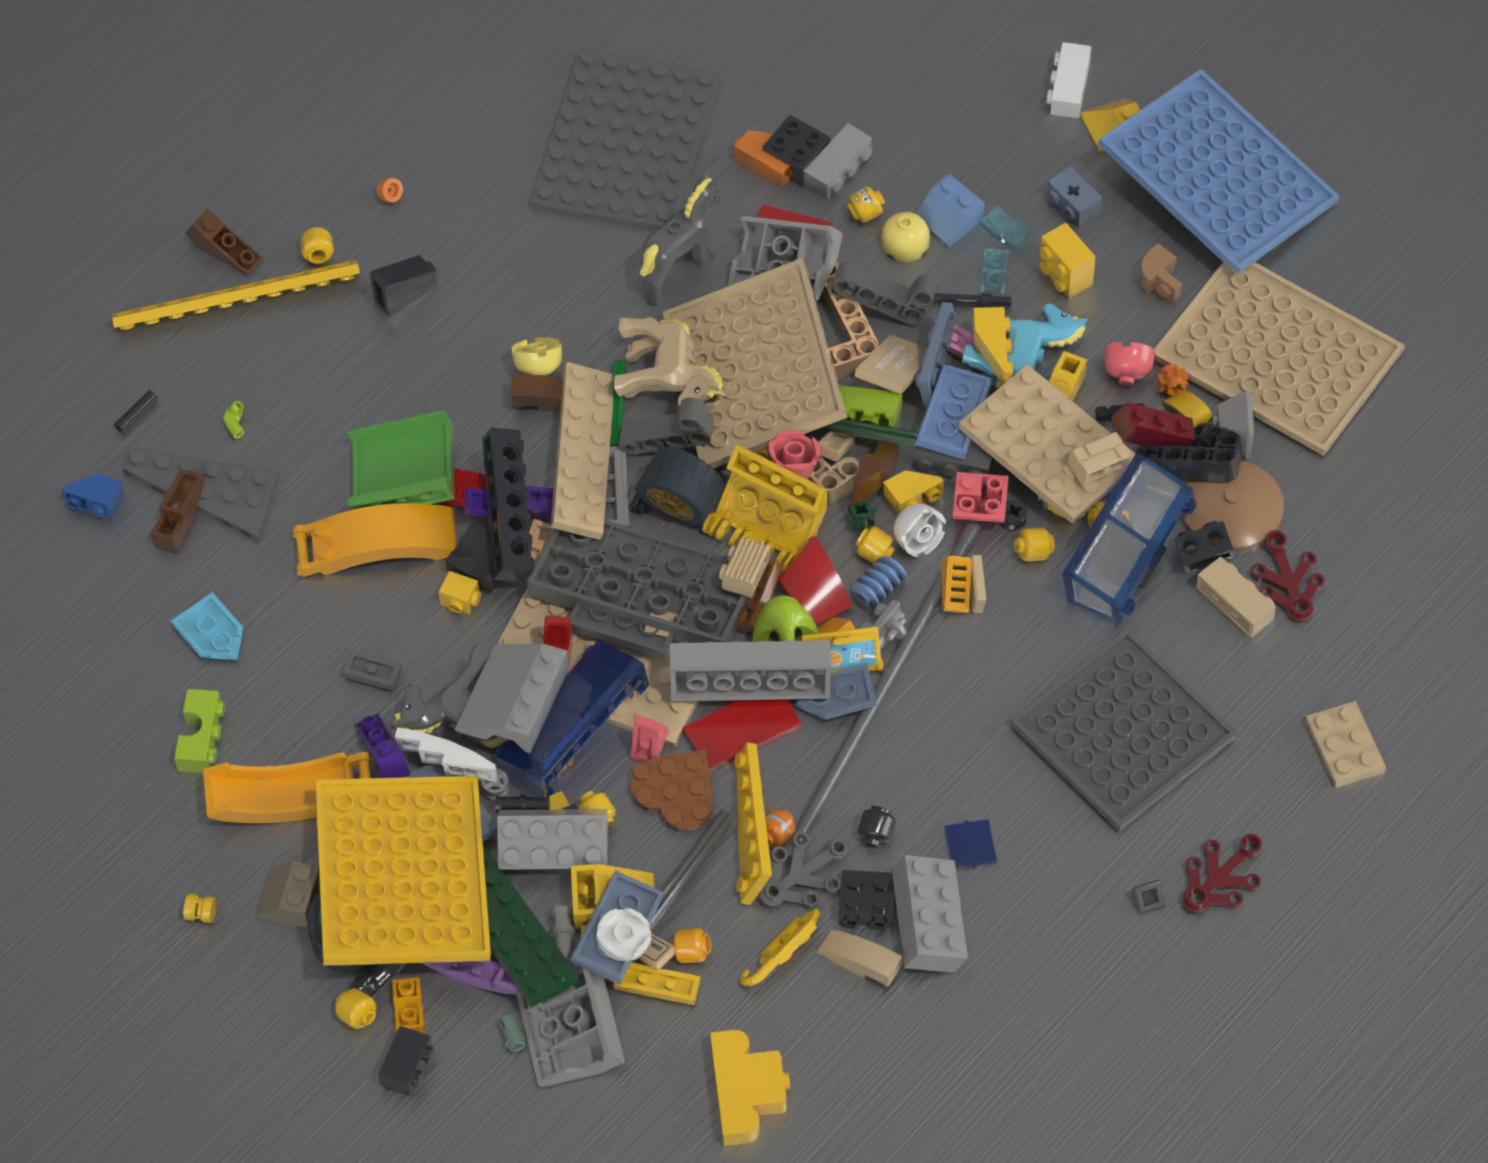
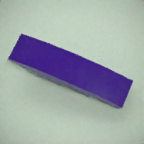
M525 485L528 488L527 510L530 511V518H550L552 516L554 488ZM467 488L464 491L465 516L489 517L486 490Z

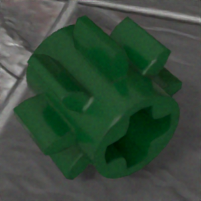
M862 501L853 505L848 504V513L845 514V521L852 522L851 530L863 531L865 527L875 526L874 518L877 517V509H871V501Z

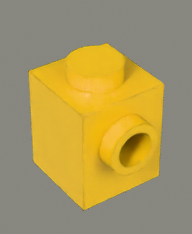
M449 571L439 590L440 604L448 607L455 613L462 612L469 615L473 606L477 607L481 599L478 581Z

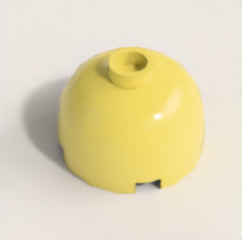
M896 213L887 219L882 227L881 247L886 255L893 256L894 260L898 262L918 260L926 249H929V228L927 223L915 213Z
M535 338V342L527 344L526 339L511 346L514 366L523 375L549 376L560 367L562 362V347L558 339Z

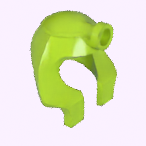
M778 595L768 600L762 606L754 625L752 642H774L769 636L772 631L778 634L780 641H802V635L818 634L819 632L811 615L798 600L786 595ZM800 628V633L795 639V629Z

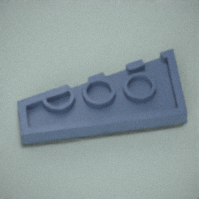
M942 302L940 311L936 312L934 331L930 332L928 337L929 347L922 356L921 372L918 371L916 375V386L920 389L925 412L932 398L940 370H942L943 364L947 363V351L945 348L950 349L956 322L952 303Z

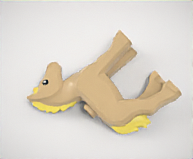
M652 317L644 319L620 318L619 330L623 338H631L634 335L641 334L648 335V337L633 341V344L628 345V352L625 358L629 363L636 362L641 356L656 350L657 352L653 368L615 375L614 388L619 397L624 395L626 399L634 398L636 394L642 391H683L678 398V405L680 407L681 401L684 398L692 397L705 401L714 395L725 396L721 389L723 387L722 377L719 376V373L714 368L709 369L708 366L699 365L692 366L693 362H696L694 343L689 336L690 330L687 324L676 319L658 322Z

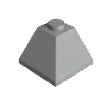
M1245 390L1218 404L1217 415H1212V426L1216 425L1222 433L1232 431L1240 436L1241 455L1244 461H1250L1254 439L1251 390Z

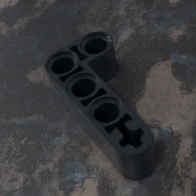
M1232 431L1223 432L1218 435L1215 447L1144 445L1136 451V454L1139 456L1138 458L1141 460L1138 466L1139 476L1144 479L1227 483L1235 480L1238 476L1242 460L1240 436Z

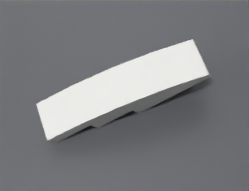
M397 728L395 739L401 750L418 752L422 763L443 765L445 775L477 776L478 780L498 782L499 777L496 765L474 751L427 733Z

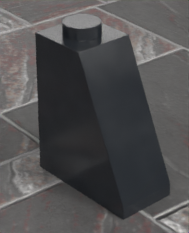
M418 255L371 271L370 279L374 301L390 317L437 285L436 268L430 261L426 262Z

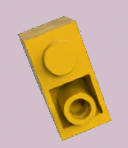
M905 470L883 482V496L897 515H899L909 505L926 504L938 500L943 495L944 480L938 476Z

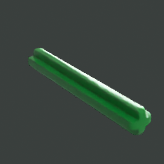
M614 360L612 363L613 408L610 447L618 446L621 424L623 423L625 397L624 395L619 397L615 391L614 380L615 375L626 374V362L624 360Z

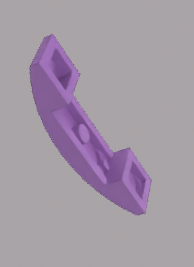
M491 960L422 963L445 976L471 986L500 993H519V989L502 965Z

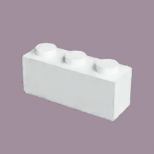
M1062 42L1061 52L1056 51L1054 66H1058L1057 71H1052L1050 85H1054V88L1048 91L1047 104L1051 105V115L1072 118L1080 117L1090 65L1091 46Z

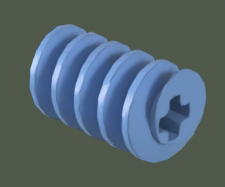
M882 556L878 559V562L871 566V569L864 572V576H860L857 582L850 585L851 596L859 606L867 611H871L870 604L877 606L879 604L878 598L884 599L886 597L885 591L891 593L893 591L892 584L898 586L900 584L899 578L906 579L907 573L896 560L888 556Z

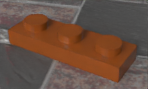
M778 560L769 561L765 567L753 597L749 598L736 628L739 633L742 634L754 630V625L762 606L772 598V593L779 582L778 579L784 566Z

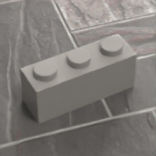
M847 123L804 170V186L828 200L833 193H837L841 189L843 182L848 177H852L861 162L869 159L873 150L871 148L872 137Z

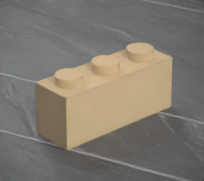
M1220 556L1198 574L1196 588L1249 637L1255 636L1274 620L1276 606L1272 599L1261 594L1256 589L1254 583L1239 574L1237 568L1231 562H1226Z

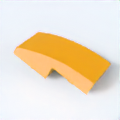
M420 977L392 980L396 1032L399 1026H403L424 1034Z

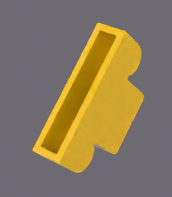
M740 1030L710 1033L724 1146L753 1142L760 1133L759 1116L786 1112L785 1090L790 1089L788 1072L783 1073L779 1051L750 1054L749 1039L744 1032Z

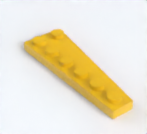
M747 742L742 750L736 754L734 762L737 773L739 878L736 882V891L740 893L741 904L751 905L772 876L757 744Z

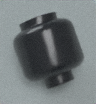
M871 806V809L863 811L857 832L865 839L864 844L879 847L880 843L890 842L896 824V819L891 815V810L880 806Z

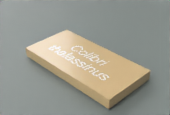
M890 335L856 368L854 376L902 394L916 379L917 372H921L922 356L924 352H927L928 348Z

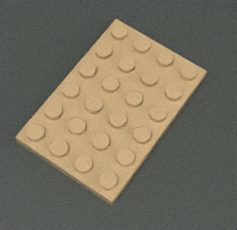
M1028 364L961 420L958 428L1072 524L1137 468L1141 461L1138 458L1139 456L1128 448L1131 453L1128 467L1084 486L1081 485L1076 474L1073 473L1068 465L1071 449L1079 443L1088 444L1100 434L1106 433V435H1109L1111 433Z

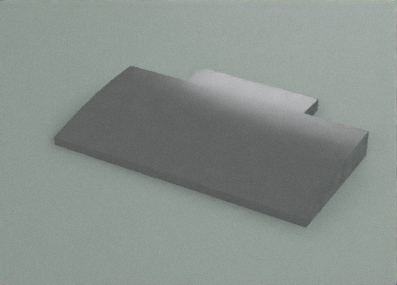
M604 520V531L600 540L555 529L527 581V595L573 609L569 618H572V631L661 659L666 658L670 650V643L674 641L686 643L730 642L750 598L722 589V579H719L722 565H728L730 561L728 557ZM667 612L678 614V616H674V622L650 615V613L664 615ZM646 625L657 628L654 632L644 631ZM659 630L669 632L667 637L656 635Z

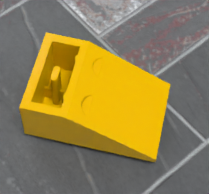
M601 864L571 866L575 929H581V925H588L615 870L655 888L654 873Z

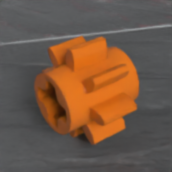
M1169 364L1160 370V374H1157L1159 381L1156 383L1160 392L1166 390L1167 395L1176 396L1186 389L1189 376L1185 368L1179 369L1178 365Z

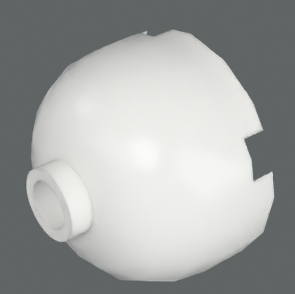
M912 504L904 508L895 519L893 526L894 537L899 546L908 554L914 557H918L917 554L923 551L924 554H928L941 542L945 533L942 527L943 523L946 525V520L939 511L926 504Z

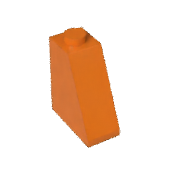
M748 130L734 144L735 161L783 188L794 176L793 167L763 151V145L773 135L772 133Z

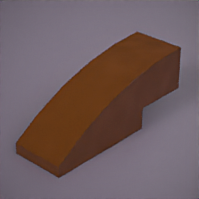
M512 374L511 397L513 407L538 406L539 412L560 411L563 379L540 375Z
M879 440L874 455L864 453L854 480L853 504H858L876 493L883 486V482L892 476L897 466L899 444Z
M181 469L159 507L161 516L150 534L155 547L178 553L197 509L205 479L203 474Z

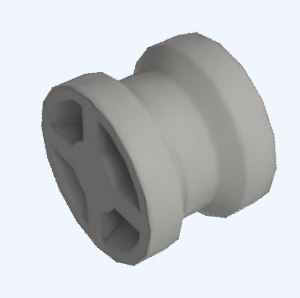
M497 769L498 782L481 780L484 796L491 802H495L496 796L507 797L509 795L508 777L500 769Z

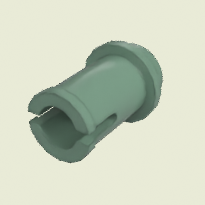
M506 1015L502 1017L498 1024L506 1040L504 1043L505 1047L510 1049L511 1052L523 1049L526 1037L521 1034L515 1016Z

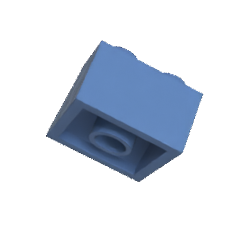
M948 174L931 188L916 214L927 223L930 233L950 248L984 220L985 202L951 174Z

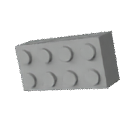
M608 809L500 810L497 815L498 870L571 869V866L591 864L608 866Z
M905 855L892 869L904 968L954 973L968 959L955 861Z

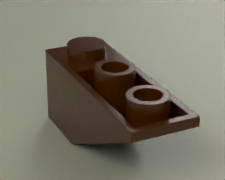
M208 208L185 232L202 250L246 276L263 259L261 255Z

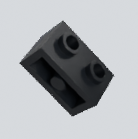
M399 1026L378 1073L380 1084L412 1095L415 1087H419L422 1083L425 1064L430 1063L434 1056L435 1048L432 1045L431 1036Z

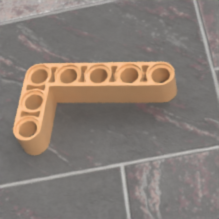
M836 261L822 294L846 340L845 343L829 348L838 380L855 374L856 368L879 344L859 303L842 295H837L838 293L834 291L832 285L837 266L839 265Z

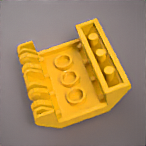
M737 444L727 466V469L731 470L732 473L716 512L709 514L703 525L702 532L712 537L715 535V539L721 541L731 527H734L736 530L730 537L729 546H736L741 537L744 539L748 538L754 542L758 541L764 545L768 544L770 546L769 559L776 549L781 551L775 560L784 565L781 571L783 573L790 567L795 556L800 554L806 546L808 539L817 535L827 510V489Z

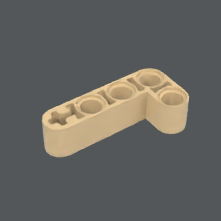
M820 456L814 468L817 471L812 472L809 481L827 489V504L836 503L853 491L854 480L860 462L853 457H846L831 467Z

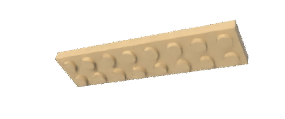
M569 362L566 363L563 372L551 528L600 540L604 531L612 422V374Z

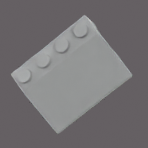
M742 216L741 223L745 235L741 253L733 259L728 286L802 258L806 265L814 298L818 301L837 261L843 233L826 225Z
M494 644L455 727V731L484 740L493 735L515 741L525 752L531 753L568 672L567 650L546 644Z
M580 966L574 969L579 976L580 983L532 1008L520 991L516 994L537 1083L541 1088L601 1074L625 1063L604 977Z

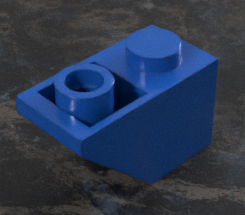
M95 474L64 486L61 490L65 504L75 510L82 509L96 517L104 516L110 519L113 518L125 495L120 480L101 474Z

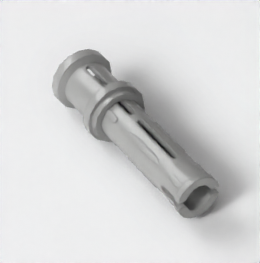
M558 905L551 908L549 912L553 923L550 936L572 966L570 962L572 957L571 940L575 936V930L571 924V919L574 917L573 909L566 905Z

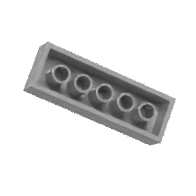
M788 640L774 642L670 643L671 701L830 699V641Z

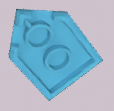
M213 592L170 620V623L201 658L238 660L243 626Z

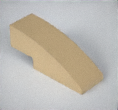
M836 930L829 932L817 950L818 954L862 978H865L867 975L887 987L902 966L901 955L869 940Z

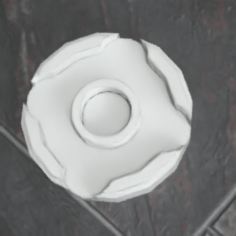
M613 909L603 915L598 923L596 939L600 949L607 956L620 961L634 960L643 955L650 945V925L641 913L633 909Z

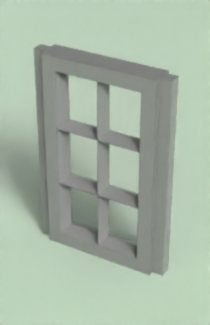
M612 446L609 449V458L612 457L613 474H608L607 480H613L614 497H606V503L614 502L615 520L607 521L630 527L626 453L621 452L618 446Z

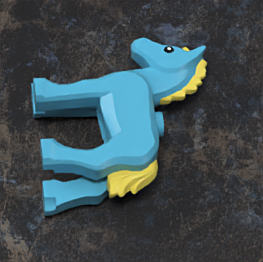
M1046 304L1042 311L1046 322L1028 319L1010 320V332H1006V339H1011V354H1007V358L1012 360L1013 375L1008 376V380L1027 364L1034 370L1036 364H1042L1044 356L1043 347H1063L1064 344L1072 345L1073 342H1076L1077 338L1082 337L1086 329L1085 323L1087 319H1078L1076 316L1072 317L1070 314L1059 310L1054 304ZM966 344L962 362L985 372L979 375L992 378L988 392L999 389L1002 383L983 355L974 346Z

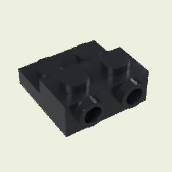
M842 870L838 923L850 927L859 925H871L875 928L893 927L895 892L892 873Z

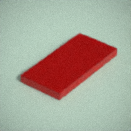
M787 699L738 700L684 726L683 732L695 751L706 749L709 770L711 772L735 760L736 754L742 750L747 742L757 744L758 749L801 728L802 722Z

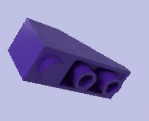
M379 713L367 716L354 724L368 753L371 754V759L381 778H405L411 775L401 748Z

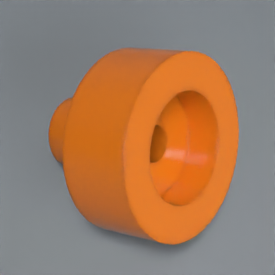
M386 177L379 182L377 194L382 201L397 202L402 196L403 187L398 179Z

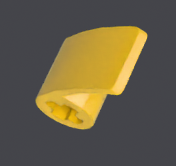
M1187 390L1163 401V404L1178 411V415L1193 418L1194 427L1200 423L1207 424L1212 421V414L1208 406L1200 398Z

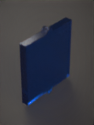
M989 819L972 822L965 820L964 823L945 825L950 858L955 861L956 869L967 867L976 869L981 865L997 863Z

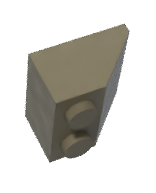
M292 861L270 868L256 918L307 928L306 916L309 911L308 907L313 902L314 897L320 892L319 866Z

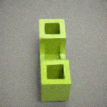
M187 689L183 709L186 724L201 727V729L191 736H178L174 760L178 771L203 773V769L211 767V764L216 762L217 750L214 746L215 740H220L221 725L218 724L219 718L224 717L225 702L221 701L219 691Z

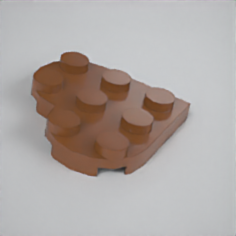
M706 749L652 758L634 767L630 788L635 801L641 806L648 808L649 811H661L664 820L670 826L677 828L678 831L692 832L700 829L709 819L710 815L713 814L714 797Z

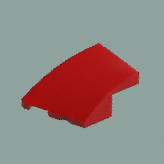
M816 536L810 537L806 546L800 554L795 556L790 567L782 573L778 581L784 595L798 600L811 615L815 625L853 607L819 540Z

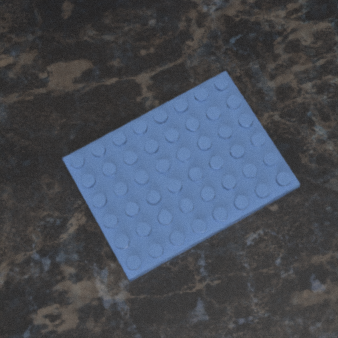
M1202 69L1102 136L1098 142V145L1236 274L1242 272L1328 210L1340 198L1336 192Z

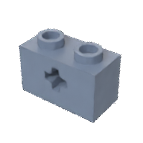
M1071 166L1048 181L1047 197L1053 205H1057L1063 211L1065 217L1073 221L1078 227L1102 211L1103 197Z

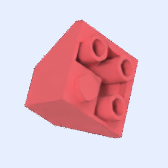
M957 472L953 519L1004 523L1008 476Z

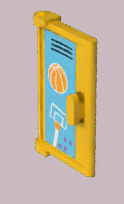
M878 626L802 635V641H830L831 673L867 663L869 671H883L884 664L880 654Z

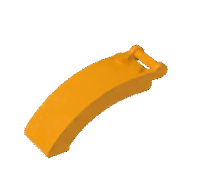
M401 503L370 506L342 512L307 525H296L293 527V537L296 538L298 554L296 570L297 575L302 577L318 572L323 575H329L349 567L385 559L428 558L438 561L447 558L457 547L453 509L433 504ZM310 536H312L314 561L312 562L308 560L306 540Z
M360 752L347 756L345 753H336L311 761L280 766H238L226 762L203 769L207 817L214 820L237 823H282L317 818L315 781L324 779H353L352 767L359 766L360 779L371 778L369 767L372 762L371 754Z

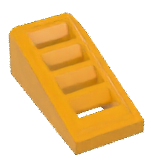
M947 556L941 561L943 611L966 614L969 612L972 572L971 558ZM952 577H958L960 581L952 580ZM951 588H959L961 592L951 591ZM950 599H961V603L950 602Z

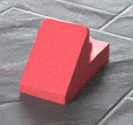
M638 715L634 721L631 758L643 763L652 758L660 757L669 728L653 719Z

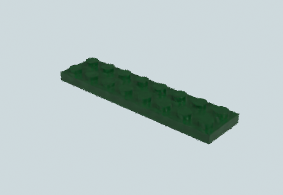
M483 845L490 950L532 1008L580 983L579 976L504 872L498 870V864Z

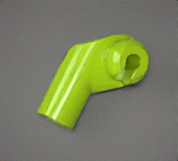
M233 401L228 406L223 417V423L234 439H239L245 433L239 424L243 415L242 411L244 410L243 404L239 401Z

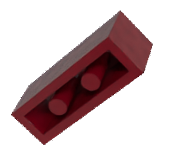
M1129 402L1111 417L1113 433L1117 432L1123 442L1139 446H1189L1195 441L1193 418Z

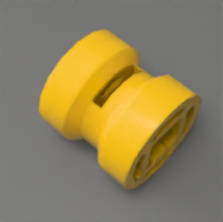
M188 893L184 903V920L194 921L195 919H201L204 923H213L217 909L216 897L206 896L205 898H200L197 894Z

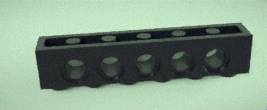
M491 427L482 438L494 580L524 582L533 572L535 566L534 558L531 557L533 539L532 535L529 534L528 488L525 487L524 479L526 475V465L523 463L522 456L524 442L521 440L520 430Z

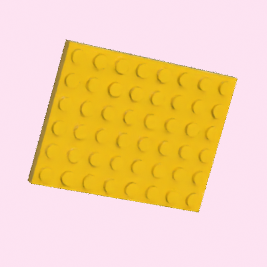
M478 777L316 780L323 966L490 961L491 952Z

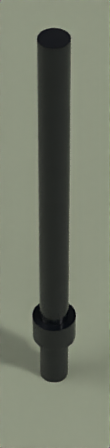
M935 293L933 303L947 302L952 304L981 305V308H991V306L1011 307L1012 297L992 296V293H982V295Z

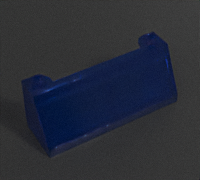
M597 640L593 646H588L580 661L565 676L531 753L525 752L515 741L509 739L508 742H503L497 749L495 757L498 766L539 797L553 795L555 790L551 786L555 779L560 781L562 778L561 771L625 698L629 697L632 699L634 697L633 691L642 695L649 687L644 663L600 640Z

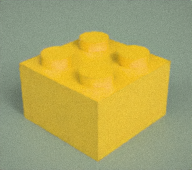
M1067 223L1041 236L1039 268L1044 275H1048L1053 280L1059 292H1063L1070 299L1093 285L1096 256Z

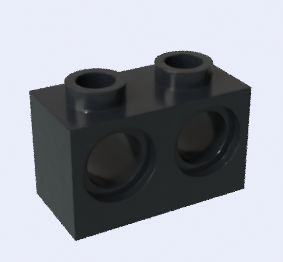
M1224 521L1208 522L1201 529L1196 531L1186 530L1174 538L1186 574L1209 566L1220 556L1224 560L1235 557ZM1216 536L1223 539L1218 545L1209 543ZM1190 545L1198 547L1195 553L1188 554L1185 552V549Z

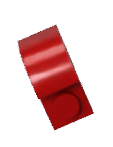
M546 615L544 619L543 644L567 650L568 664H570L573 637H571L572 618Z

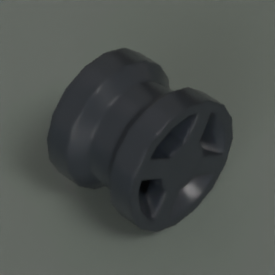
M1014 499L1006 502L1005 522H1001L1005 530L1018 532L1026 526L1027 508L1023 502Z

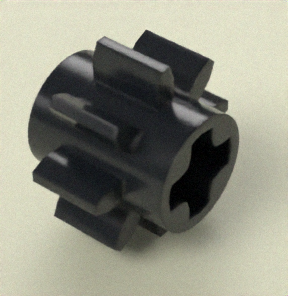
M1200 423L1194 427L1195 441L1190 445L1192 447H1215L1216 439L1222 432L1216 425Z

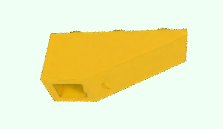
M1004 307L974 308V344L1003 385L1008 381V376L1013 375L1012 360L1007 358V354H1011V339H1006V332H1010V318L1005 317Z
M1063 351L1049 380L1054 387L1071 401L1074 400L1086 377L1087 359Z

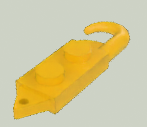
M815 908L802 917L796 916L760 953L762 956L759 962L762 966L748 978L750 970L746 969L740 976V983L743 986L756 985L764 980L778 964L781 965L792 957V953L801 944L807 942L810 934L817 928L815 924L820 915L819 910Z

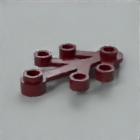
M1279 530L1270 531L1266 536L1265 547L1274 554L1281 575L1266 569V566L1261 563H1256L1251 567L1250 576L1255 581L1266 580L1287 590L1289 597L1276 592L1270 585L1261 586L1259 592L1261 594L1269 592L1271 595L1268 597L1273 602L1287 608V613L1292 619L1297 621L1307 620L1313 613L1311 600L1317 591L1323 589L1325 579L1319 573L1312 574L1309 577L1308 587L1302 595L1298 586L1307 571L1315 567L1316 555L1309 551L1304 552L1301 555L1298 567L1292 573L1284 551L1287 541L1286 535ZM1272 543H1278L1279 546L1272 545ZM1309 558L1312 562H1305L1304 559ZM1255 570H1260V571H1262L1263 573H1262V574H1256L1254 571H1255ZM1313 580H1318V581H1320L1321 583H1320V584H1314L1312 581H1313ZM1296 608H1302L1304 611H1298Z
M1255 834L1244 835L1240 841V850L1220 869L1218 862L1220 844L1213 839L1206 841L1203 852L1207 856L1208 880L1201 886L1199 873L1202 869V861L1197 857L1188 858L1185 870L1189 874L1190 888L1183 893L1182 903L1184 907L1194 913L1204 911L1208 905H1227L1232 910L1239 909L1243 902V896L1240 892L1231 891L1228 894L1211 893L1216 888L1245 887L1249 892L1259 890L1261 878L1257 874L1251 873L1247 876L1229 875L1247 858H1253L1260 854L1262 847L1260 837ZM1213 846L1217 850L1212 852L1209 851L1207 847ZM1252 846L1255 850H1247L1245 847ZM1194 863L1198 865V868L1192 869L1189 865ZM1254 880L1257 884L1253 886L1248 881ZM1198 898L1201 902L1194 903L1191 899ZM1237 898L1239 902L1233 903L1230 899Z

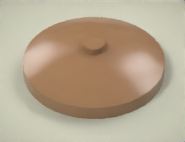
M1242 460L1238 476L1235 480L1227 483L1186 481L1180 497V515L1186 529L1196 531L1203 528V525L1208 522L1224 521L1234 553L1253 550L1265 544L1267 534L1270 531L1278 530L1284 510L1283 495L1273 477L1257 465ZM1216 536L1209 543L1218 545L1223 539Z

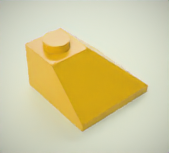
M1122 99L1080 112V117L1098 152L1104 150L1098 145L1099 139L1139 112L1140 109L1135 101Z

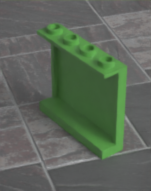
M445 410L433 411L428 414L410 416L405 419L383 422L382 424L347 431V435L353 443V497H348V507L350 510L385 504H434L455 499L453 426Z

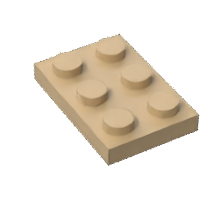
M1356 701L1306 716L1305 722L1335 788L1385 773L1386 766Z

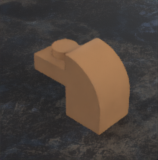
M1159 243L1143 257L1140 284L1146 294L1149 295L1154 290H1157L1161 297L1175 303L1181 298L1182 283L1171 275L1175 272L1177 257Z

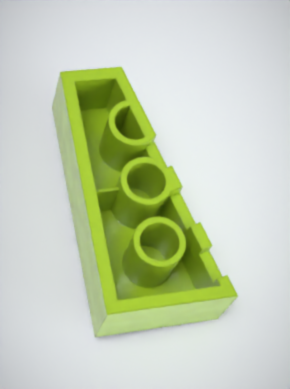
M839 386L848 417L845 419L899 428L902 421V394L887 390Z

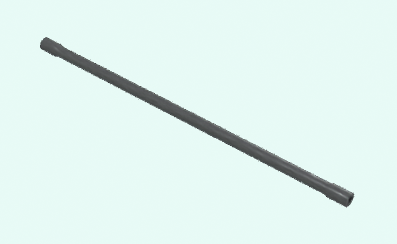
M971 520L967 521L949 556L964 557L981 529L978 523ZM941 571L906 631L907 634L901 640L874 688L877 706L861 711L795 827V832L784 844L783 847L788 852L787 861H792L793 837L798 832H805L806 834L809 832L941 598ZM797 837L796 841L798 844L803 845L805 839ZM780 852V853H779L780 856H781L782 858H784L783 853Z

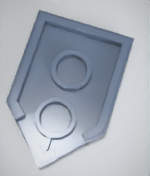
M867 663L831 673L830 699H799L795 704L796 707L827 720L877 706Z

